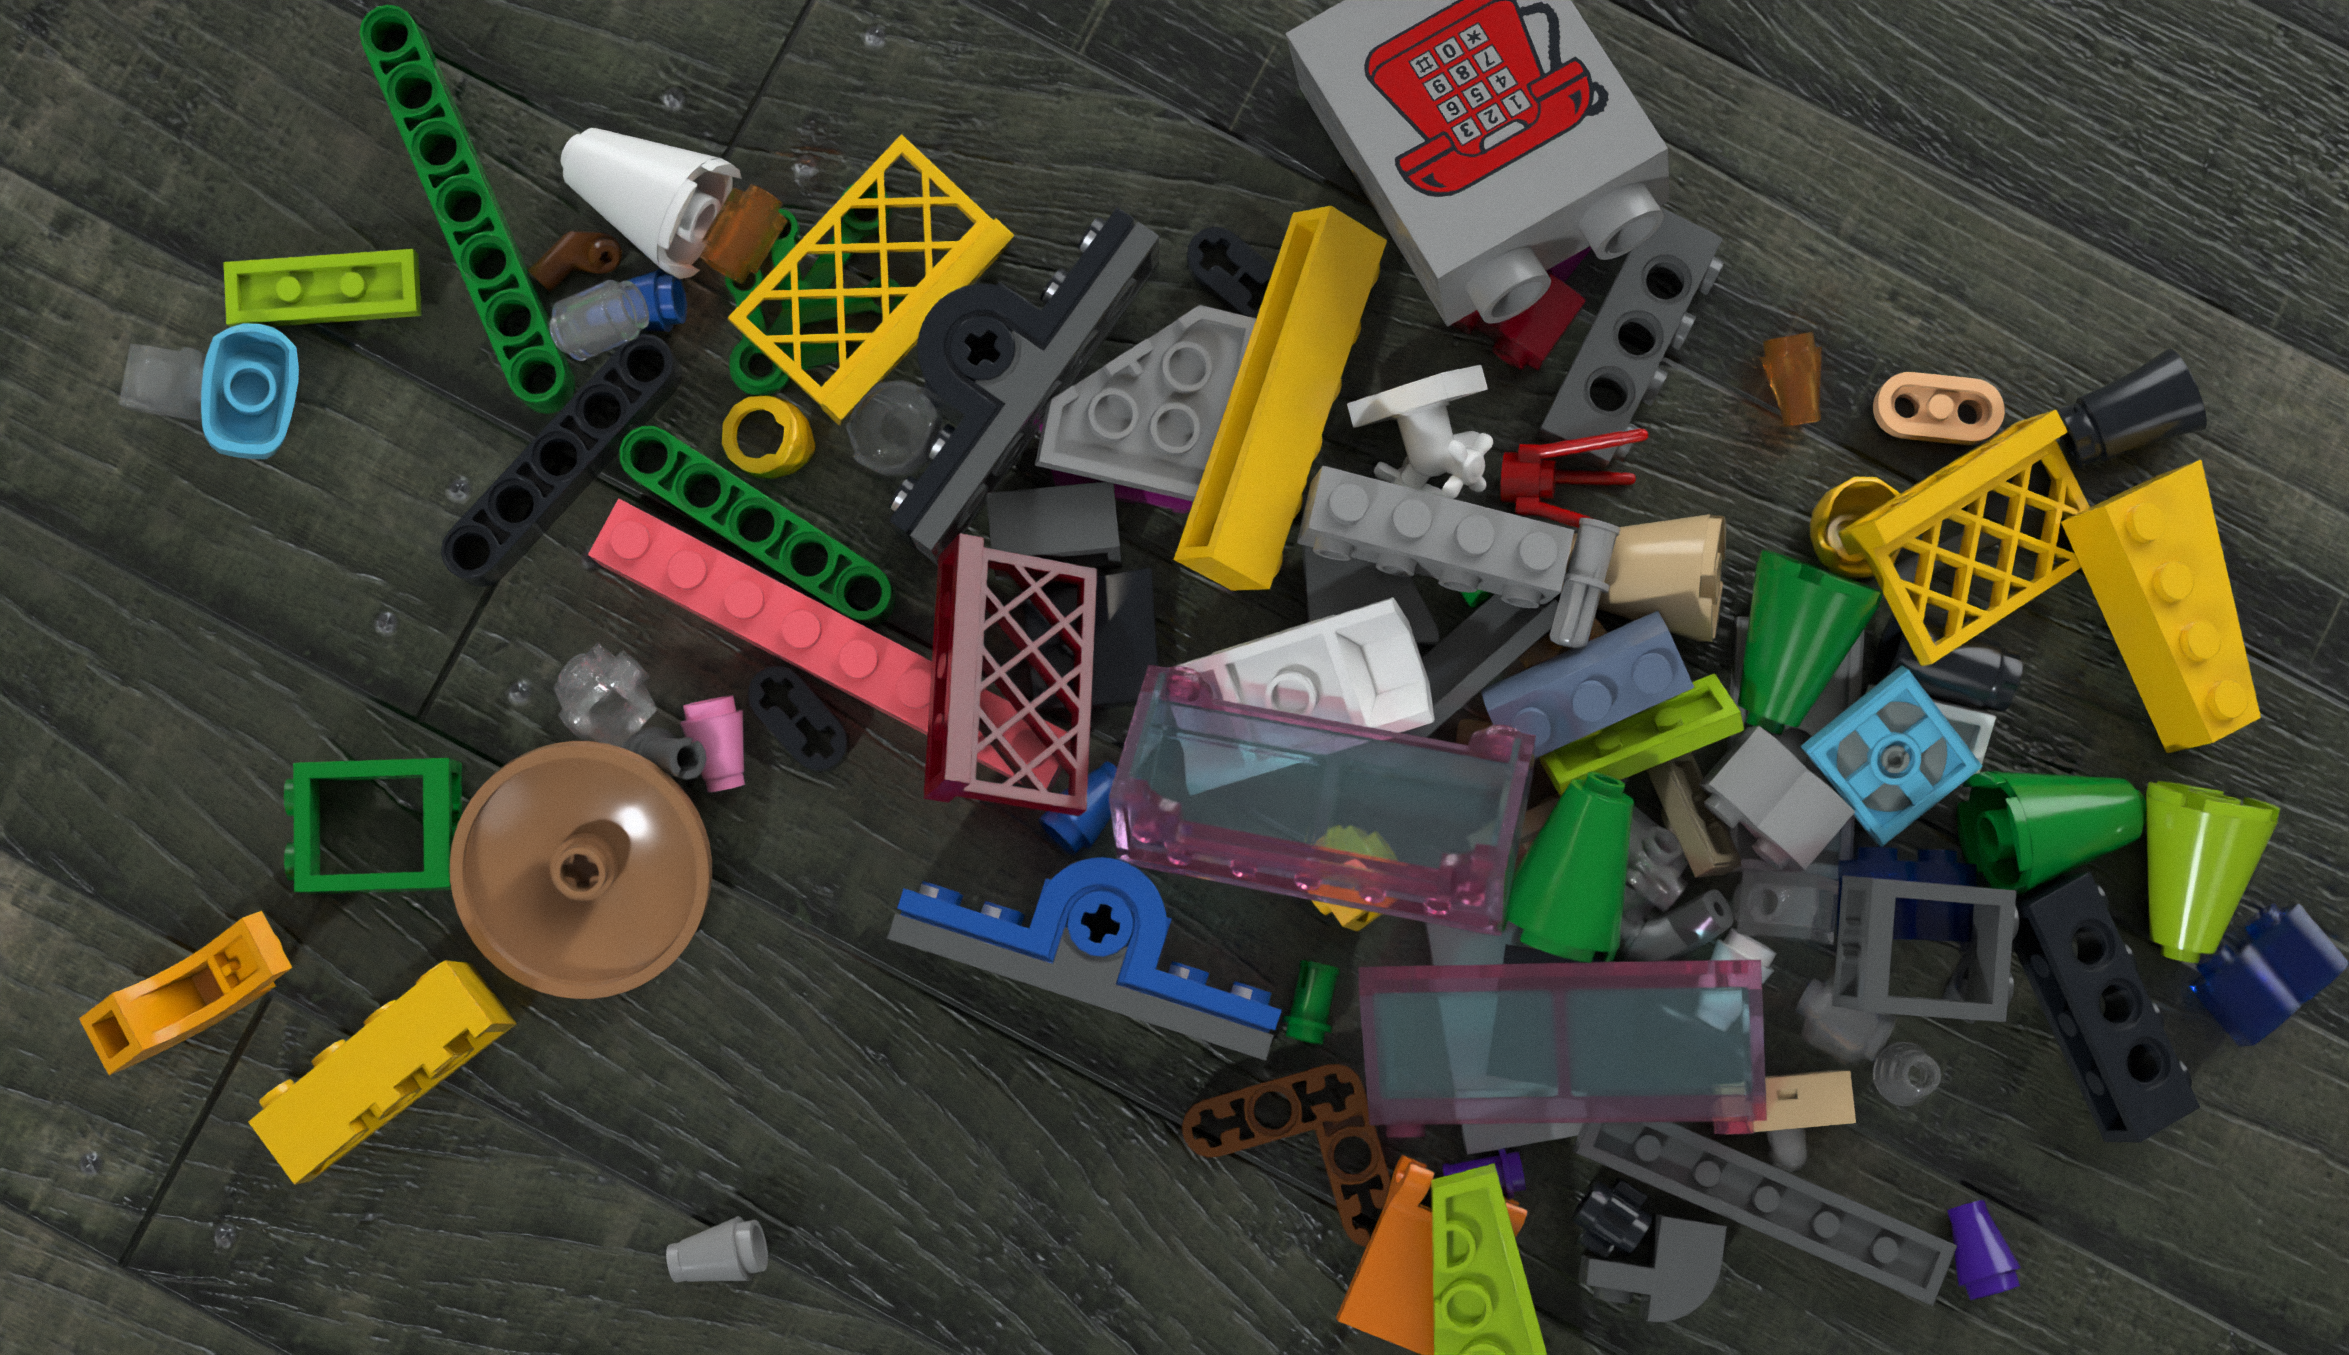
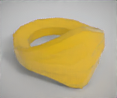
M772 395L747 397L732 407L722 425V446L728 459L745 473L757 478L775 479L793 474L808 463L815 453V441L809 421L798 407L783 398ZM766 410L774 415L777 423L784 426L783 442L776 454H766L761 458H751L744 455L739 448L736 438L737 430L742 419L750 412Z

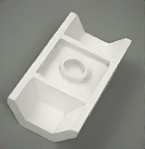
M1394 597L1213 652L1211 655L1149 675L1153 688L1169 707L1185 754L1186 785L1190 796L1427 725L1435 720L1430 683L1410 623Z

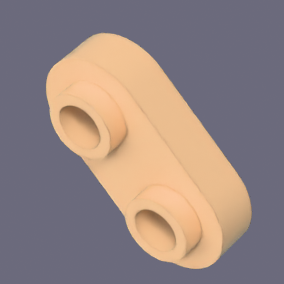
M1903 372L1891 377L1879 388L1873 402V413L1878 425L1886 433L1896 438L1974 445L1983 442L1999 429L2004 419L2005 407L1998 390L1984 380ZM1897 398H1906L1912 402L1914 414L1911 418H1904L1896 412L1895 400ZM1960 404H1968L1974 408L1977 414L1975 424H1966L1960 420L1957 412Z

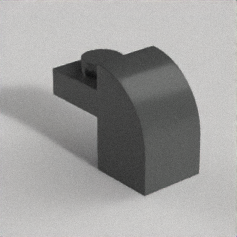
M1653 1213L1646 1264L1608 1258L1604 1260L1600 1257L1582 1255L1578 1280L1585 1285L1595 1286L1593 1298L1632 1304L1633 1293H1641L1639 1316L1646 1321L1666 1322L1684 1317L1704 1303L1718 1281L1727 1226L1715 1222Z

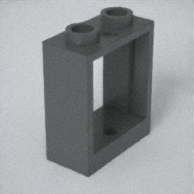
M1843 875L1832 1006L1860 1012L2006 1022L2007 1005L2010 1003L2014 992V980L2010 972L2012 940L2015 938L2019 927V914L2015 906L2016 891ZM1896 897L1974 904L1966 1001L1888 995Z

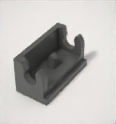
M1097 482L986 493L991 549L1096 568L1097 570L1122 568L1114 483ZM994 569L996 580L1013 579L1008 572Z

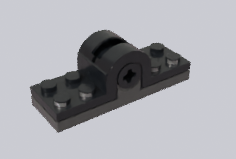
M1117 207L1107 221L1097 217L1088 227L1077 246V249L1083 252L1079 260L1069 273L1060 268L1043 290L1040 300L1045 303L1042 311L999 282L997 285L974 284L956 289L941 298L925 317L919 332L917 345L918 360L926 381L924 389L931 407L957 427L955 428L949 423L943 427L933 440L926 454L933 459L918 480L910 475L901 484L888 507L895 511L889 521L898 538L914 550L917 549L921 555L938 566V556L956 536L967 531L987 503L986 493H994L1036 436L1040 430L1039 425L1044 422L1047 403L1073 385L1159 266V236L1140 222L1134 225V218ZM994 355L998 356V360L994 363L989 361ZM978 357L982 359L977 366L973 365V362Z

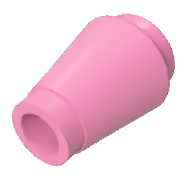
M734 696L717 697L683 705L686 721L680 722L685 737L693 738L692 742L699 741L706 751V764L701 772V776L705 780L707 792L722 791L745 785L743 776V710H736Z

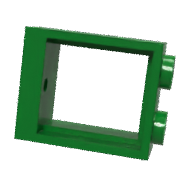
M451 758L293 763V778H287L284 786V806L287 816L294 817V842L286 844L284 867L288 881H294V892L311 895L452 890L450 883L451 847L456 828L462 816L461 762ZM423 778L424 872L320 875L319 781Z

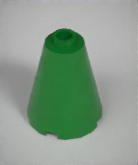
M1762 549L1759 560L1756 563L1738 697V706L1749 711L1745 722L1753 726H1760L1766 731L1782 735L1785 725L1799 727L1879 608L1883 592L1847 577H1840L1824 571L1817 566Z
M1997 771L1976 773L1965 780L1962 788L1972 787L1969 801L1958 803L1956 814L1959 842L1970 873L1982 872L1992 886L1987 888L2015 890L2016 897L2137 840L2142 833L2143 826L2147 822L2146 800L2144 796L2129 781L2123 778Z
M1588 772L1585 780L1572 779L1494 903L1490 918L1496 927L1504 932L1507 922L1510 921L1523 929L1520 938L1521 942L1555 956L1592 963L1595 951L1603 952L1605 963L1613 961L1620 945L1634 805L1633 799L1623 793L1625 788L1623 782L1597 772Z

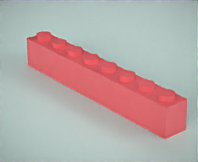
M618 498L588 553V556L598 564L927 735L932 661ZM986 689L981 692L980 708L997 729L1018 713L1009 701ZM1023 719L1002 734L1026 764L1030 763L1047 749ZM1045 721L1059 739L1067 733V731ZM978 731V743H980L985 737ZM1071 739L1064 744L1069 752ZM991 744L977 754V762L1008 778L1014 775L1013 771ZM1051 754L1031 771L1048 792H1051L1063 768Z

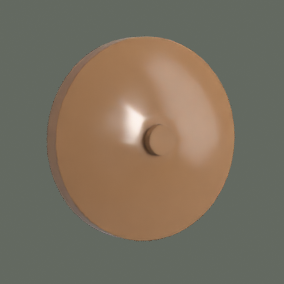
M568 741L542 746L520 755L495 772L476 792L464 810L454 834L450 855V883L457 913L465 930L481 953L495 967L524 986L542 993L572 999H594L621 994L637 988L666 970L680 956L698 929L708 905L712 885V855L706 829L697 809L681 786L669 774L641 755L618 746L592 741Z

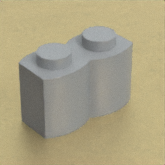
M1760 726L1748 727L1698 784L1709 796L1704 802L1705 807L1730 828H1734L1738 823L1746 827L1757 839L1752 845L1753 850L1764 861L1779 871H1782L1786 866L1792 870L1805 871L1855 813L1832 788L1809 771L1795 755Z

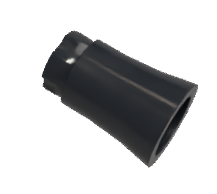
M2168 348L2138 369L2112 383L2077 398L2075 404L2057 411L2068 431L2060 437L2061 442L2070 459L2079 468L2088 466L2099 459L2106 462L2134 449L2167 438L2205 430L2207 426L2206 411L2196 382L2182 358L2171 348Z
M1892 613L1884 628L1876 653L1873 683L1876 686L1903 665L1909 669L1922 688L1931 697L1950 700L1976 709L1984 706L1991 710L2003 712L2011 705L2014 694L2020 685L2024 661L2020 659V652L2003 648L1997 641L1976 635L1933 664L1920 666L1894 613ZM1924 614L1923 623L1933 642L1944 637L1946 623Z

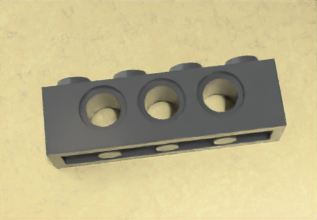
M1660 207L1665 216L1663 223L1649 239L1629 251L1535 439L1549 444L1640 429V427L1630 423L1640 401L1651 406L1668 374L1667 371L1658 366L1668 346L1678 351L1680 350L1696 319V316L1686 312L1696 291L1705 295L1709 293L1724 264L1723 260L1714 256L1723 239L1722 237ZM1654 273H1662L1669 276L1676 285L1677 296L1672 299L1655 297L1647 287V276ZM1625 328L1640 330L1648 339L1649 351L1643 355H1632L1626 352L1619 343V331ZM1598 383L1612 385L1621 396V407L1614 411L1599 409L1591 400L1590 387ZM1633 443L1569 454V456L1599 471H1603L1612 457L1623 462Z

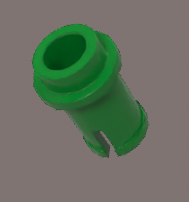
M1300 960V970L1290 1016H1283L1282 1023L1288 1024L1285 1036L1323 1045L1325 1033H1332L1333 1027L1327 1025L1337 977L1340 975L1341 969L1317 962Z

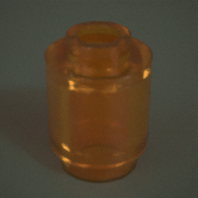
M753 184L749 185L746 192L732 188L702 238V242L706 246L699 258L724 276L743 284L750 272H758L787 223L786 218L779 213L783 203L769 192Z

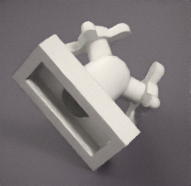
M1481 365L1439 373L1347 403L1353 428L1392 419L1398 422L1408 456L1404 459L1402 467L1398 470L1384 462H1379L1374 469V474L1377 478L1451 499L1458 496L1463 484L1469 485V488L1476 492L1485 490L1487 485L1482 477L1485 469L1484 455L1492 447L1493 438L1486 433L1479 434L1475 431L1453 435L1446 406L1450 405L1449 401L1488 389ZM1445 472L1453 474L1444 484L1442 490L1426 484L1430 477L1440 476Z

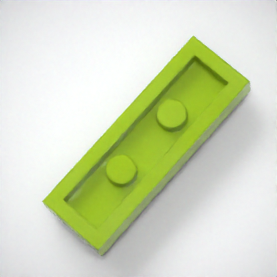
M414 249L223 262L226 324L229 327L243 323L262 324L273 327L422 316L419 254Z
M1714 673L1692 682L1695 687L1546 753L1539 758L1559 795L1562 796L1572 779L1585 780L1588 772H1597L1622 780L1744 731L1741 711Z

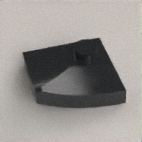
M1151 568L1099 576L1096 583L1091 710L1159 704L1161 697L1153 688L1149 677L1151 673L1159 671ZM1053 582L1048 583L1042 588V591L1064 618L1077 609L1078 585ZM1029 598L1023 602L1025 633L1034 642L1050 630L1052 626ZM1075 619L1072 623H1070V625L1076 631ZM1058 634L1038 648L1061 678L1074 669L1075 655ZM1028 661L1033 701L1050 687ZM1072 679L1069 683H1067V685L1073 691ZM1055 694L1035 708L1038 714L1069 712Z

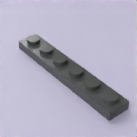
M1596 1091L1572 1149V1152L1932 1306L1957 1248V1245L1598 1091Z

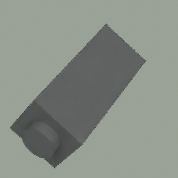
M1303 495L1300 509V526L1308 495ZM1302 545L1306 623L1394 597L1410 623L1418 649H1431L1439 642L1438 627L1411 577L1396 576L1382 572L1376 568V563L1353 557L1349 561L1325 558L1315 554L1313 547Z

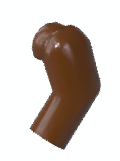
M569 231L540 257L528 271L551 292L572 271L600 274L614 271L622 260L621 246L617 239L606 233Z

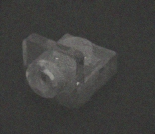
M130 343L119 406L126 410L200 421L202 378L206 355L197 349L182 347L181 351Z

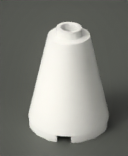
M589 128L581 134L574 135L566 143L562 151L561 165L563 167L564 181L660 269L678 279L692 277L700 270L691 265L703 253L713 258L721 249L733 227L741 204L742 193L732 189V177L742 178L740 170L722 158L598 128Z

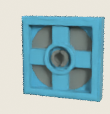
M1903 665L1800 746L1834 791L1855 811L1853 815L1880 847H1883L1983 767L1913 674Z

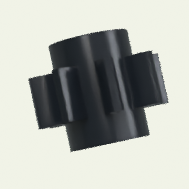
M1618 1177L1611 1188L1596 1180L1584 1194L1571 1217L1572 1222L1583 1228L1576 1241L1604 1260L1608 1258L1612 1249L1627 1257L1641 1241L1652 1221V1216L1640 1209L1647 1196Z

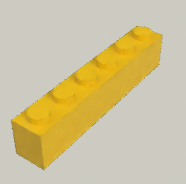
M1333 206L1292 214L1174 557L1175 561L1231 591L1270 589L1273 578L1281 568L1283 562L1282 551L1293 519L1301 509L1303 502L1302 492L1312 462L1320 452L1322 433L1332 403L1340 393L1342 386L1341 376L1351 346L1360 334V320L1370 290L1375 285L1380 274L1379 263L1387 240Z

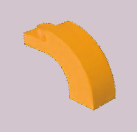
M259 911L241 918L206 946L179 963L146 980L110 994L80 1017L79 1020L108 1075H112L189 1039L249 1005L276 987L274 981L289 971L292 966L283 951L280 940L274 934L263 912Z

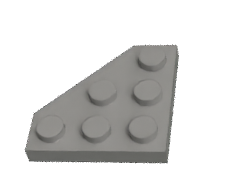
M1199 305L1158 333L1107 363L1084 380L1055 396L1047 403L1035 465L1194 502L1256 318Z

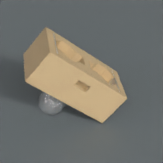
M1829 1070L1742 1078L1741 1080L1711 1081L1716 1133L1728 1135L1766 1131L1769 1160L1773 1167L1787 1173L1799 1171L1807 1161L1806 1127L1856 1123L1851 1071Z

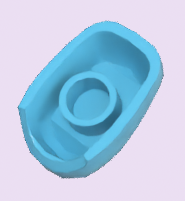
M243 323L220 332L212 339L203 368L201 415L205 438L209 445L219 454L247 459H267L275 455L283 444L295 404L299 365L296 346L277 329L262 324Z

